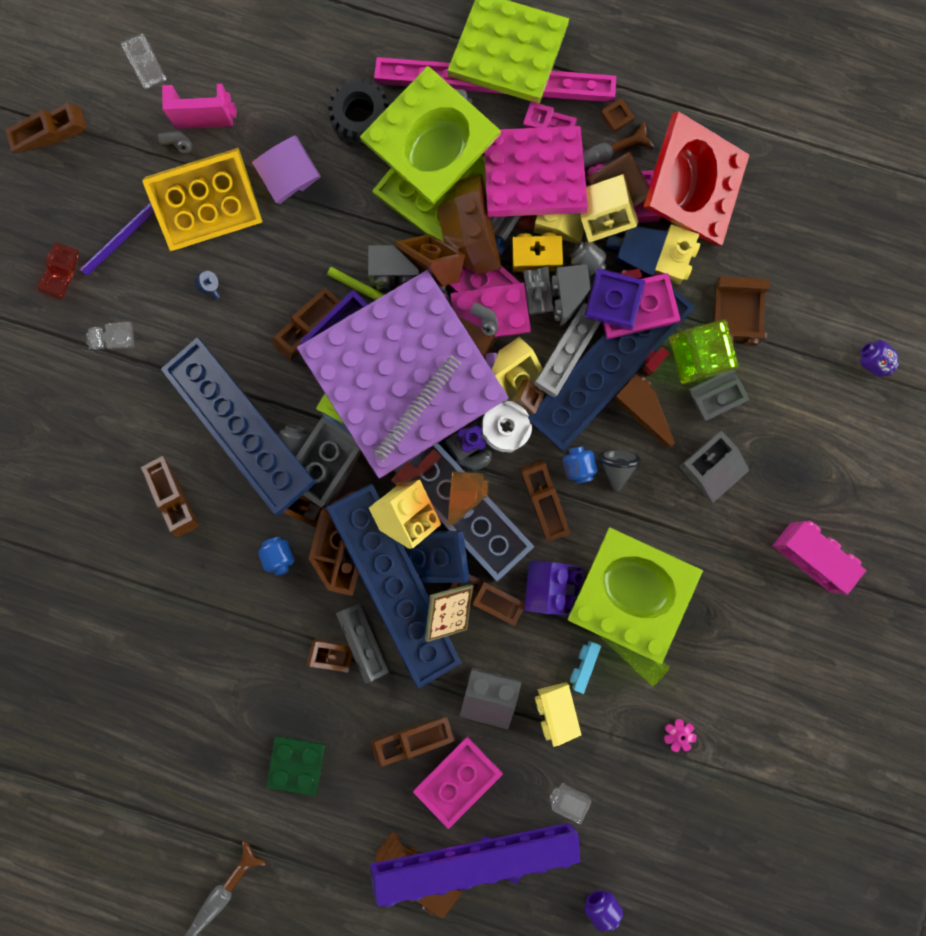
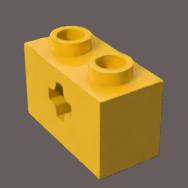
M524 233L512 238L513 273L536 270L548 266L550 272L556 271L558 267L563 266L562 236H556L555 233H544L541 236L532 237L531 234ZM535 248L540 252L539 256L535 255Z

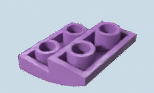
M297 136L279 143L252 162L273 199L279 204L297 190L304 191L321 177Z

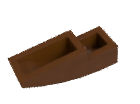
M67 102L50 112L41 110L7 128L5 132L11 151L19 153L63 141L86 131L87 127L81 108Z
M325 287L291 317V322L273 337V346L291 361L299 354L297 347L301 345L300 341L341 301Z
M161 456L142 466V471L156 506L162 511L169 531L178 538L199 527L200 525L166 458Z
M541 459L520 467L519 470L546 541L550 542L571 534L545 462Z
M470 574L469 581L465 583L445 584L443 589L446 591L469 584L473 585L471 604L515 626L525 607L524 602Z
M442 717L371 740L370 744L377 766L383 767L404 758L409 759L454 742L448 718Z

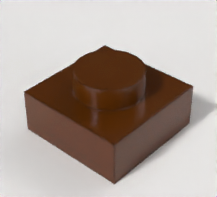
M622 98L601 110L600 113L613 134L632 123L635 118Z
M530 379L522 380L514 401L522 406L528 414H536L544 393Z

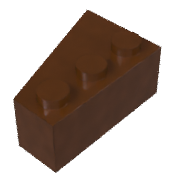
M393 831L374 856L377 862L415 855L418 851L412 846L409 850L405 848L398 839L399 835ZM460 889L448 891L444 895L433 894L424 896L417 900V902L421 904V907L428 914L433 916L435 913L443 919L462 893Z

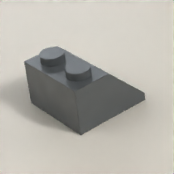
M472 667L459 717L508 729L516 707L521 681Z

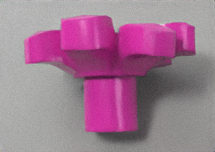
M676 719L674 721L675 726L668 724L665 727L669 734L664 736V741L667 744H671V749L675 752H678L680 747L684 751H689L691 749L689 742L694 743L697 739V736L691 733L694 727L691 723H687L684 726L682 719Z

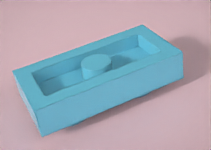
M589 641L588 645L584 644L579 654V659L582 660L579 669L575 668L570 679V683H573L572 688L574 691L584 694L601 645Z

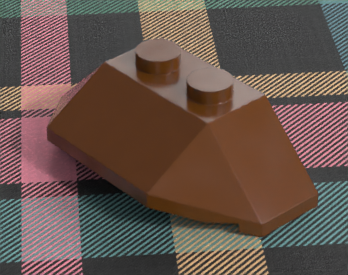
M478 174L459 180L437 208L443 241L465 254L463 266L477 275L502 269L492 219L487 215V195L483 175Z
M352 491V492H350L349 494L343 496L342 498H344V497H346V496H348V495H350V494H352V493H354V492H356V491ZM324 507L320 511L308 559L327 590L353 596L359 573Z

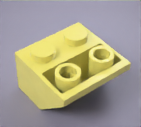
M624 174L586 187L588 210L587 213H580L588 242L637 227L638 219Z
M420 479L396 486L369 507L379 530L409 549L414 548L441 525Z
M565 682L537 689L539 696L534 698L539 714L544 715L545 721L541 722L546 741L551 740L553 747L581 736L568 683Z

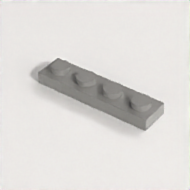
M585 303L580 306L534 383L535 386L554 398L558 395L600 324L599 321L584 318L587 307Z

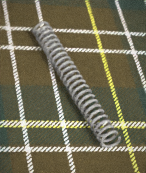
M453 355L447 357L448 361H444L445 365H441V369H438V373H435L432 381L428 382L429 385H425L426 389H422L423 393H419V397H416V401H413L410 409L406 410L407 413H404V417H401L400 421L397 422L398 426H394V430H390L391 434H387L388 438H384L385 442H381L382 446H378V450H375L376 456L382 462H385V460L379 454L388 458L382 450L392 454L386 446L395 450L389 442L398 446L391 437L401 442V439L394 433L404 438V435L398 429L408 434L401 425L409 430L411 429L404 421L412 426L414 425L406 416L417 421L410 412L417 417H420V415L414 409L423 413L416 404L427 409L419 400L430 405L422 396L433 401L425 392L436 397L429 388L439 393L432 384L436 385L439 389H442V386L437 384L435 380L445 385V382L438 376L448 381V378L440 371L452 377L443 367L455 373L447 363L455 369H458V367L450 359L461 365Z

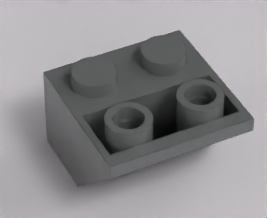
M368 245V276L372 287L376 288V290L390 291L391 288L401 286L419 275V270L394 245Z
M587 264L558 267L555 276H552V296L556 299L553 318L554 321H558L559 328L565 327L587 298L590 291Z
M723 431L714 434L679 466L711 503H714L749 471L739 449Z

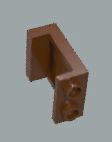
M720 276L717 279L714 293L712 339L719 340L721 344H733L734 341H743L744 345L756 346L767 338V333H764L765 294L770 289V279Z

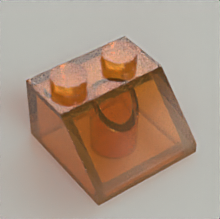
M452 471L448 526L454 527L481 504L482 498H487L488 481L483 480L484 474Z

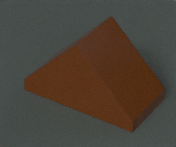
M302 495L283 513L316 528L322 508Z
M317 638L312 642L306 666L349 672L353 653L350 646Z

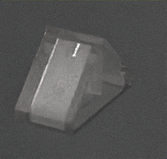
M143 33L121 42V46L144 89L166 80L157 57Z

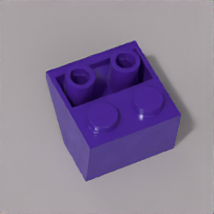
M529 561L524 611L569 615L583 586L584 566Z

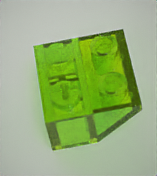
M726 320L693 327L669 336L681 384L701 382L739 368Z

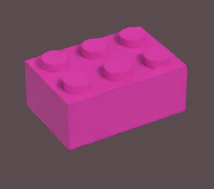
M813 522L790 523L772 546L830 593L848 595L867 571L861 566L862 562L854 555L844 553L840 549L841 545L836 540L830 537L826 538L819 533L821 529Z

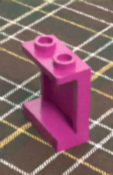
M217 84V97L180 99L172 85L162 86L163 111L175 129L233 127V118L236 117V106L234 102H231L230 93L226 92L222 84Z

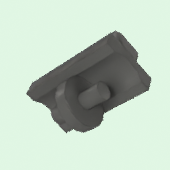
M548 266L536 270H525L524 278L529 314L534 315L554 311Z

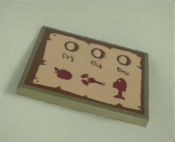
M469 584L430 595L425 641L429 642L467 630L473 585Z

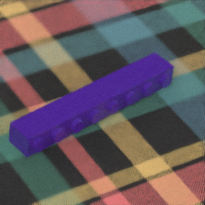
M570 823L372 863L370 864L373 896L377 906L389 907L397 902L406 900L417 901L424 896L433 894L444 895L448 891L456 889L467 890L475 885L484 883L494 884L499 880L507 878L517 879L525 874L534 872L544 873L548 869L557 867L568 868L572 864L580 863L578 832Z

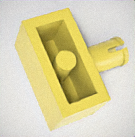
M671 224L653 276L669 273L671 283L679 286L683 279H688L691 273L692 266L689 265L691 257H696L700 243H697L699 234Z

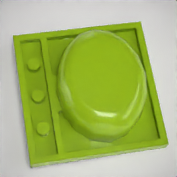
M427 66L370 125L360 138L363 143L434 205L501 135V130Z
M608 528L567 620L662 664L703 570L619 531Z

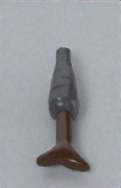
M642 122L635 134L613 144L600 143L584 151V168L605 163L611 159L614 153L634 145L653 149V143L646 137V123Z
M243 841L242 844L243 853L239 865L224 884L217 885L211 891L184 936H197L223 910L232 897L231 890L247 869L266 865L263 859L254 856L251 847L246 841Z

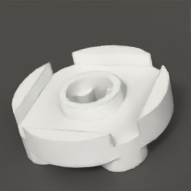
M507 401L499 404L484 414L481 421L482 438L495 450L508 453L522 447L531 435L532 426L528 419V413L522 406L514 402ZM510 422L509 427L512 429V432L502 431L500 423Z

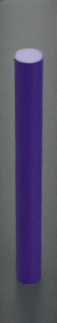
M151 202L80 268L84 274L88 276L154 213Z

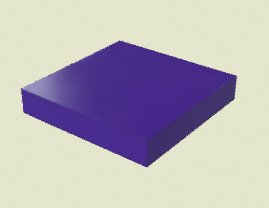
M597 268L584 318L632 330L646 281Z

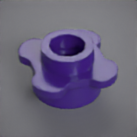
M475 425L471 429L466 430L462 428L459 430L458 437L461 438V448L464 452L469 453L477 448L481 450L485 447L486 442L482 439V428Z

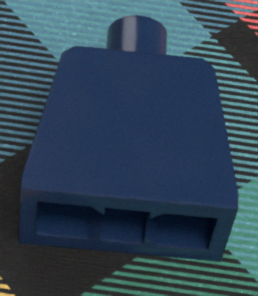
M634 227L626 230L624 237L614 234L610 235L605 247L618 251L615 261L617 266L625 270L640 269L642 279L649 278L654 275L668 232Z

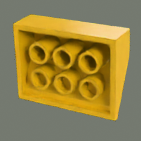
M239 148L146 176L142 180L170 251L263 222Z

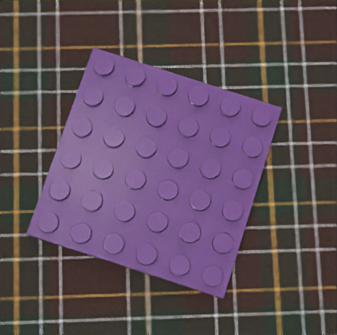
M428 270L297 347L300 355L379 479L509 398ZM453 355L461 365L450 359L458 367V369H455L447 363L455 373L443 367L452 377L440 371L448 378V381L438 376L445 382V385L435 380L437 384L442 386V389H439L436 385L432 384L439 393L429 388L436 397L425 392L433 401L422 396L430 405L419 400L427 409L416 404L423 413L414 409L420 415V417H417L410 412L417 421L406 416L414 425L412 426L404 421L411 429L409 430L401 425L408 434L398 429L404 435V438L394 433L401 439V442L391 437L398 446L389 442L395 450L386 446L392 454L382 450L388 456V458H385L379 454L385 460V462H382L376 456L375 450H378V446H382L381 442H385L384 438H388L387 434H391L390 430H394V426H398L397 422L400 421L401 417H404L403 414L407 413L406 410L410 409V405H413V401H416L419 393H423L422 389H426L425 385H429L428 382L432 381V377H435V373H438L441 365H445L444 361H448L447 357Z

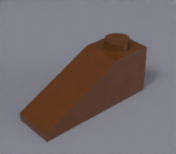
M636 374L613 400L668 449L675 442L656 393L651 388L652 384L644 376L639 377Z

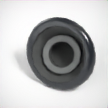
M607 450L599 454V460L604 467L612 489L616 492L623 488L633 471L641 463V458L630 451Z

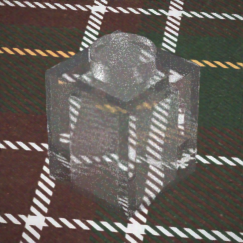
M561 783L559 788H554L549 800L552 802L551 807L554 812L580 825L592 802L589 795L564 783Z

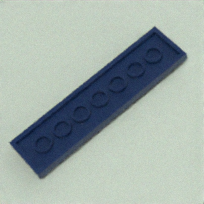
M673 287L680 316L679 323L606 339L604 334L574 366L558 395L554 398L548 394L540 403L536 414L528 416L530 423L560 451L563 452L640 369L645 363L643 360L652 350L656 351L695 309Z
M196 337L161 369L275 515L279 516L317 483L200 338Z
M369 484L325 508L415 686L420 688L462 663L448 636L429 642L425 641L430 598L404 546L379 530L369 507L380 498L373 484Z

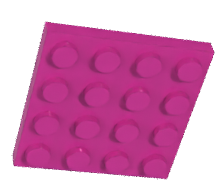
M580 126L501 129V135L484 152L488 217L587 213L588 203Z

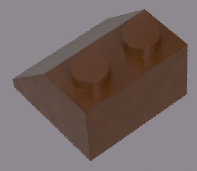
M431 234L396 241L395 247L419 270V274L428 270L438 286L444 287L459 282L465 254Z

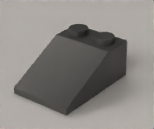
M323 416L296 456L317 482L303 495L321 508L328 506L336 500L361 453L360 448L350 434Z

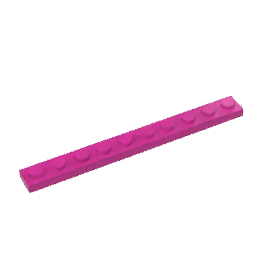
M380 57L376 59L374 76L376 84L409 86L429 66L454 89L505 94L449 77L448 68L450 63ZM551 71L542 97L614 102L616 76Z

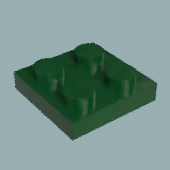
M275 736L266 788L316 796L326 744Z

